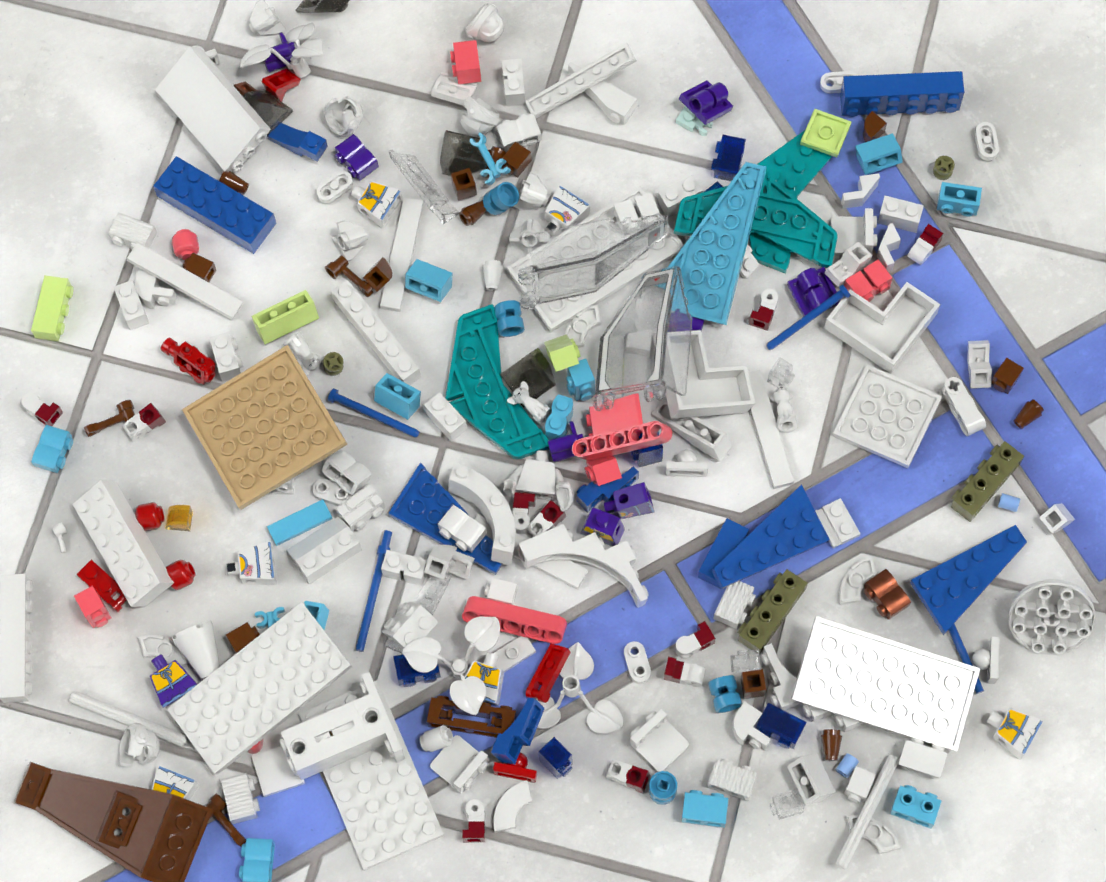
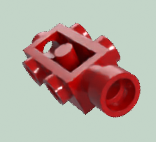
M167 338L162 343L161 351L166 355L174 357V364L179 366L180 371L191 375L195 382L204 385L213 380L215 377L214 361L202 354L195 346H191L186 341L178 346V343L172 338Z

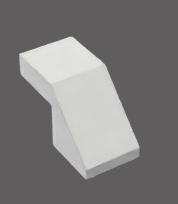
M879 173L859 176V191L843 193L841 200L842 209L863 206L878 186Z
M893 223L888 225L877 254V258L888 272L893 270L895 263L890 251L898 249L901 242Z
M988 340L968 341L967 362L970 388H991L992 368L989 363L990 343Z

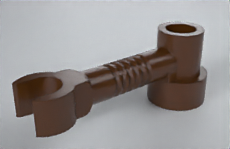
M340 256L334 262H330L325 266L326 272L333 279L344 274L366 297L374 293L372 291L373 288L366 281L360 279L347 267L349 263L345 257Z
M125 400L117 404L118 415L99 423L85 426L84 430L87 436L91 437L122 421L126 423L135 415L132 401Z
M216 793L206 805L213 809L210 819L214 816L233 840L242 847V844L246 843V839L222 813L227 805L221 796Z

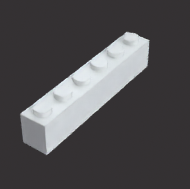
M348 280L331 291L334 302L397 379L411 385L421 378L420 368Z
M26 574L0 575V700L3 703L29 701V695L32 694V683L29 682V674H32L33 667L32 662L29 661V654L33 651L32 641H29V633L33 632V624L30 620V613L33 612L32 600H30V593L33 592V583Z

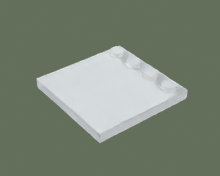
M867 364L833 432V436L909 468L937 411L942 396Z

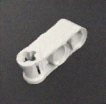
M957 377L947 379L942 389V395L949 405L953 416L957 419L963 433L968 437L986 428L984 417L978 411L973 398L967 392L962 381Z

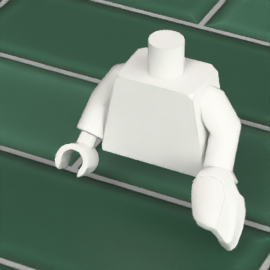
M537 451L535 460L527 459L524 464L520 465L511 474L509 479L504 481L503 491L511 489V494H514L516 489L518 493L535 494L536 499L556 501L557 496L562 512L568 510L574 500V493L570 483L564 480L560 470L555 469V463L547 462L549 453L546 451Z

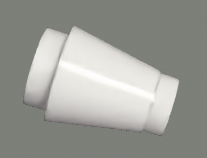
M487 260L483 266L486 290L496 291L498 290L503 267L500 261Z

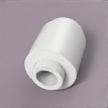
M444 725L428 730L420 736L421 747L426 752H434L448 747L453 740L452 731Z

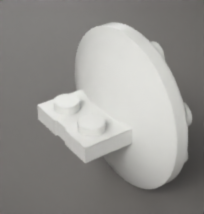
M1058 579L1042 580L1028 585L1015 596L1009 609V626L1013 636L1021 645L1035 653L1061 655L1079 647L1089 638L1096 622L1095 608L1090 596L1079 586ZM1045 647L1053 648L1054 652H1044Z

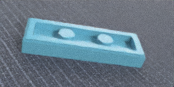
M322 499L267 526L276 546L333 518Z

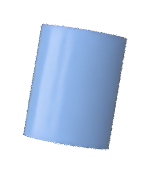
M1002 493L998 507L1017 512L1020 498Z
M846 753L837 766L836 771L843 777L848 778L859 761L854 756Z

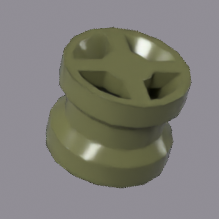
M944 155L938 157L933 168L934 176L939 180L949 179L953 174L954 160Z
M336 352L328 353L323 360L324 371L331 376H336L342 372L344 364L342 356Z

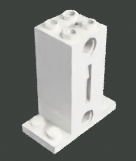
M370 672L361 675L363 682H360V685L365 695L364 697L281 731L283 738L279 741L286 756L290 755L291 757L287 761L294 776L299 775L301 780L383 745H386L390 757L395 756L397 762L405 759Z

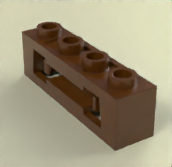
M438 695L437 698L431 697L427 725L431 728L444 725L451 731L497 738L499 733L503 734L516 720V710H512V707L501 705L500 708L491 707L490 703L483 702L478 714L472 715L461 710L452 700H449V697ZM452 711H456V714L487 719L492 717V725L488 726V723L453 718L452 720Z

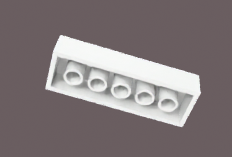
M100 480L73 503L75 510L131 607H146L174 583L143 527L138 523L136 515L116 481Z

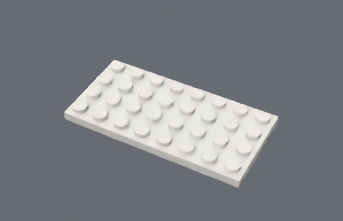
M641 187L636 188L552 239L550 243L544 244L507 267L511 277L551 332L575 318L582 311L598 304L676 256L684 246L678 236L673 234L674 231L661 213L660 220L655 225L650 227L639 226L635 232L621 233L614 215V204L631 199L634 206L636 204L635 197L646 194ZM665 222L664 236L598 290L539 303V296L554 297L596 288L648 247L649 233L596 265L549 274L539 280L538 273L597 261Z
M301 602L167 708V710L214 774L218 775L351 669L352 666Z
M815 617L791 700L907 737L920 739L926 743L936 744L945 747V749L957 751L980 668Z
M378 680L374 681L375 687L405 759L397 762L395 756L390 757L386 745H383L323 771L364 871L444 836ZM362 687L301 712L299 715L302 722H305L365 695Z

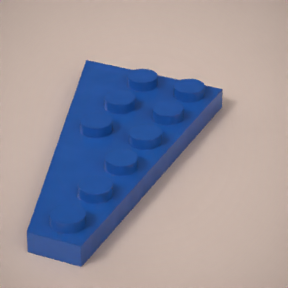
M420 462L389 511V516L441 545L457 547V552L475 558V564L496 575L503 563L491 560L493 540L485 535L476 548L470 552L468 550H461L455 544V540L452 538L448 540L439 533L438 523L453 505L464 511L467 515L468 513Z
M802 484L711 570L720 589L830 540Z
M1016 525L911 579L910 584L943 636L1027 543Z

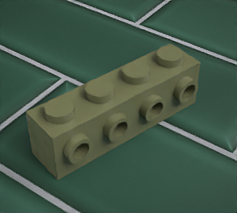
M1006 441L1001 446L997 444L990 452L992 456L988 461L984 459L977 467L979 471L976 475L971 474L964 482L966 485L962 491L958 489L951 498L953 500L951 508L969 522L975 518L1017 469L1024 458L1023 454Z
M788 569L783 574L779 573L773 582L775 584L773 589H768L761 598L763 603L760 607L757 605L754 607L749 615L752 617L748 623L744 622L737 632L740 634L738 641L758 655L807 588L808 583Z

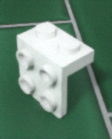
M865 208L863 217L834 216L831 218V227L838 235L834 254L843 255L848 248L858 242L872 254L873 246H877V234H874L873 228L877 227V216H873L872 208Z
M409 601L408 603H403L398 609L399 613L384 624L382 633L393 638L405 648L413 640L426 637L438 621L422 605Z
M660 709L657 713L653 711L646 718L647 723L642 727L637 726L630 734L632 736L630 744L657 772L664 771L689 747V742L667 721V714Z
M455 735L451 745L445 747L430 764V767L462 794L465 789L469 790L475 782V777L487 769L489 757L482 750L478 752L460 736Z

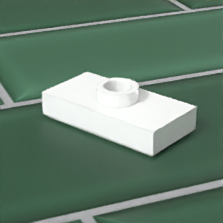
M520 636L493 653L499 656L496 668L502 669L505 673L535 654L536 650L527 637Z

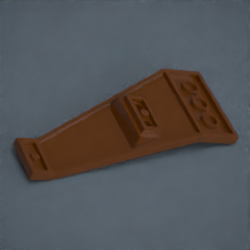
M31 761L14 799V803L36 810L140 878L152 882H185L213 811L212 808L171 793L55 770ZM128 807L129 813L127 815H123V809ZM120 828L121 834L118 836L114 835L115 829Z

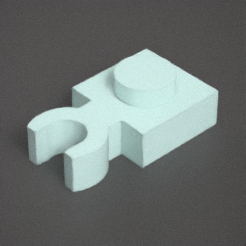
M686 106L676 119V124L691 132L696 128L702 136H707V130L703 129L704 126L709 128L713 126L712 122L704 125Z

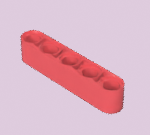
M652 421L578 439L573 443L572 452L575 456L584 460H596L667 443L672 437V429L659 421ZM659 429H662L661 434L658 436ZM643 433L642 438L639 440L640 434ZM624 437V441H623V443L620 445V441H621V439ZM587 446L586 452L583 454V450Z
M477 596L468 598L462 614L463 620L467 623L476 617H496L499 620L501 632L552 644H558L562 641L567 627V621L561 616Z

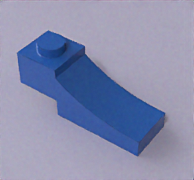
M277 121L268 135V140L301 157L305 155L317 162L328 147L325 138L311 131L305 132L295 129Z
M633 466L621 475L622 478L600 486L593 482H590L588 485L584 484L577 491L576 501L588 513L602 500L605 502L615 500L613 492L629 487L639 479V471Z
M528 697L522 711L512 725L503 734H498L491 753L500 762L516 764L522 746L531 745L545 709L535 698Z

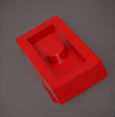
M286 68L262 78L261 82L269 94L279 102H282L286 91L298 86L301 79Z

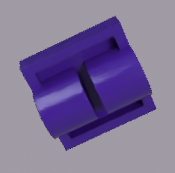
M706 80L681 93L679 100L704 125L729 113L733 108V105L727 100L728 90L720 82L712 85Z
M825 267L818 270L815 268L804 270L797 278L787 283L803 317L837 293L831 279L825 274ZM839 300L830 308L837 306L841 300Z

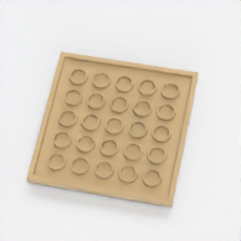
M288 345L182 409L240 510L348 445Z

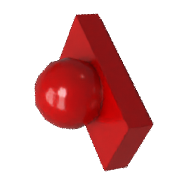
M521 752L516 764L494 762L493 772L495 775L522 781L527 780L535 783L537 779V770L527 769L528 759Z

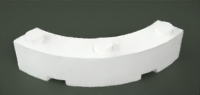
M455 463L449 478L448 492L465 499L469 503H474L481 510L480 513L491 527L493 534L491 560L511 566L516 530L509 504L499 489L486 477L473 469Z

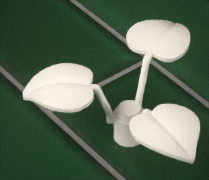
M314 23L301 25L290 30L285 36L287 42L295 41L297 47L292 52L290 63L275 49L269 48L265 44L249 50L242 58L240 67L242 69L245 66L260 63L273 53L287 65L289 70L293 69L297 77L302 78L311 72L304 57L324 56L323 41L320 38L305 41L300 46V40L309 38L315 30Z
M476 617L466 624L464 635L471 644L464 659L457 658L450 663L439 655L441 651L440 643L430 637L413 640L403 649L402 654L413 669L422 673L434 670L438 664L437 659L445 663L447 667L451 668L452 675L457 679H461L454 681L450 686L452 701L461 710L477 715L486 696V687L484 682L478 677L470 676L465 679L468 671L467 662L474 646L479 651L486 652L497 643L500 635V623L496 617Z
M579 642L575 643L569 648L571 653L560 672V676L563 678L562 685L564 690L560 691L561 694L557 703L555 704L551 697L546 703L538 701L545 709L537 728L547 729L555 726L561 719V713L557 708L560 706L565 695L568 697L579 695L588 709L592 711L587 716V724L593 732L608 734L620 730L623 727V717L618 707L608 700H599L593 708L584 696L583 691H581L579 680H585L593 673L594 662Z

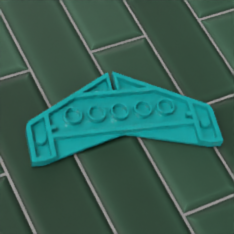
M804 130L757 164L767 167L763 193L767 192L769 178L771 177L794 197L798 198L800 193L833 156L800 145ZM750 233V247L753 250L751 253L758 263L786 274L790 264L791 251L757 233Z
M765 176L750 233H757L821 267H830L833 263L838 238L837 232L773 178H769L767 192L763 193ZM728 186L684 197L680 202L673 234L691 236Z
M491 304L461 315L457 325L445 399L451 401L449 403L470 425L514 459H523L536 454L537 451L550 449L547 436L537 427L519 403L513 405L507 402V399L512 397V394L502 381L498 326L494 305Z

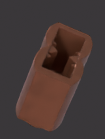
M887 569L868 580L864 585L865 595L877 603L878 606L876 608L882 617L886 616L889 620L911 604L907 594Z

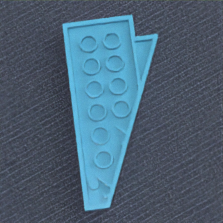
M745 162L666 270L674 269L670 289L672 295L667 311L674 312L679 310V314L727 325L767 167ZM666 283L657 284L655 287L665 289Z

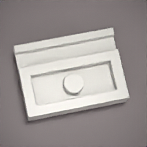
M441 72L431 91V96L464 106V99H467L468 96H474L478 82L458 84L457 77Z
M841 498L823 506L819 510H815L833 549L860 536V532Z

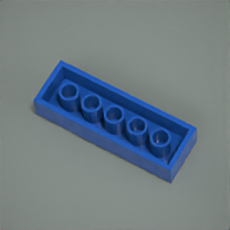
M963 72L843 76L840 92L842 116L869 115L871 111L876 114L896 115L897 113L912 115L919 112L933 114L942 111L953 113L959 111L965 93Z
M177 156L153 186L157 197L253 254L277 224L274 213Z

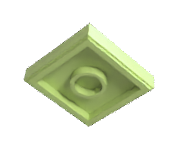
M814 109L800 145L837 158L852 122Z

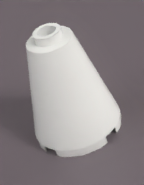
M211 620L202 622V626L194 625L172 636L174 643L201 680L220 667Z

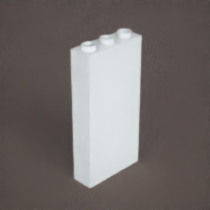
M189 46L155 89L225 172L239 171L246 159L254 154L255 148L266 139L267 134L271 130L201 48Z

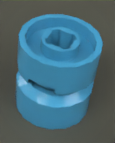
M503 182L484 195V207L490 214L500 215L518 203L519 192L512 183Z
M508 300L495 305L494 309L496 318L499 320L497 326L500 336L512 337L524 332L523 318L520 317L522 315L520 302Z
M722 676L708 682L710 693L712 696H715L713 704L716 713L729 712L742 706L740 694L736 692L738 687L735 676Z
M668 771L656 772L650 779V798L660 805L671 803L677 793V780Z

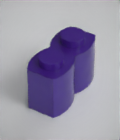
M354 134L335 147L336 159L340 164L344 163L348 167L347 171L353 178L356 177L361 181L379 167L374 155Z

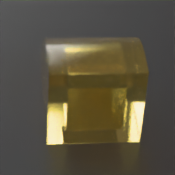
M170 506L168 508L165 529L190 531L193 516L191 506Z

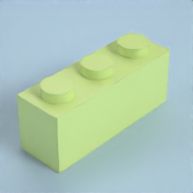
M44 275L31 328L35 338L59 341L60 335H63L65 329L64 317H67L69 313L68 301L73 296V286H71L68 278Z
M306 290L251 316L257 333L264 344L319 319L314 301Z
M567 334L544 342L550 362L556 372L579 364L578 358L581 355L578 346L573 338L569 339Z

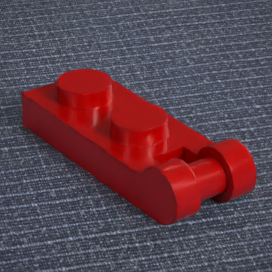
M92 559L77 573V576L89 587L93 585L99 596L115 611L119 612L122 609V605L127 599L118 583ZM119 593L120 596L114 600L113 597Z
M550 643L526 689L527 698H537L538 701L543 703L548 702L550 691L571 653L568 648Z

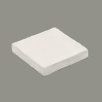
M282 746L252 755L264 797L305 784L304 779L301 780L299 775L294 776L287 761L291 757L290 755L286 756Z

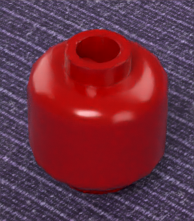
M155 502L141 504L136 507L134 514L144 531L157 529L165 521L162 507L158 506Z
M178 560L166 566L167 573L174 582L171 585V588L174 590H180L193 583L196 573L190 562Z

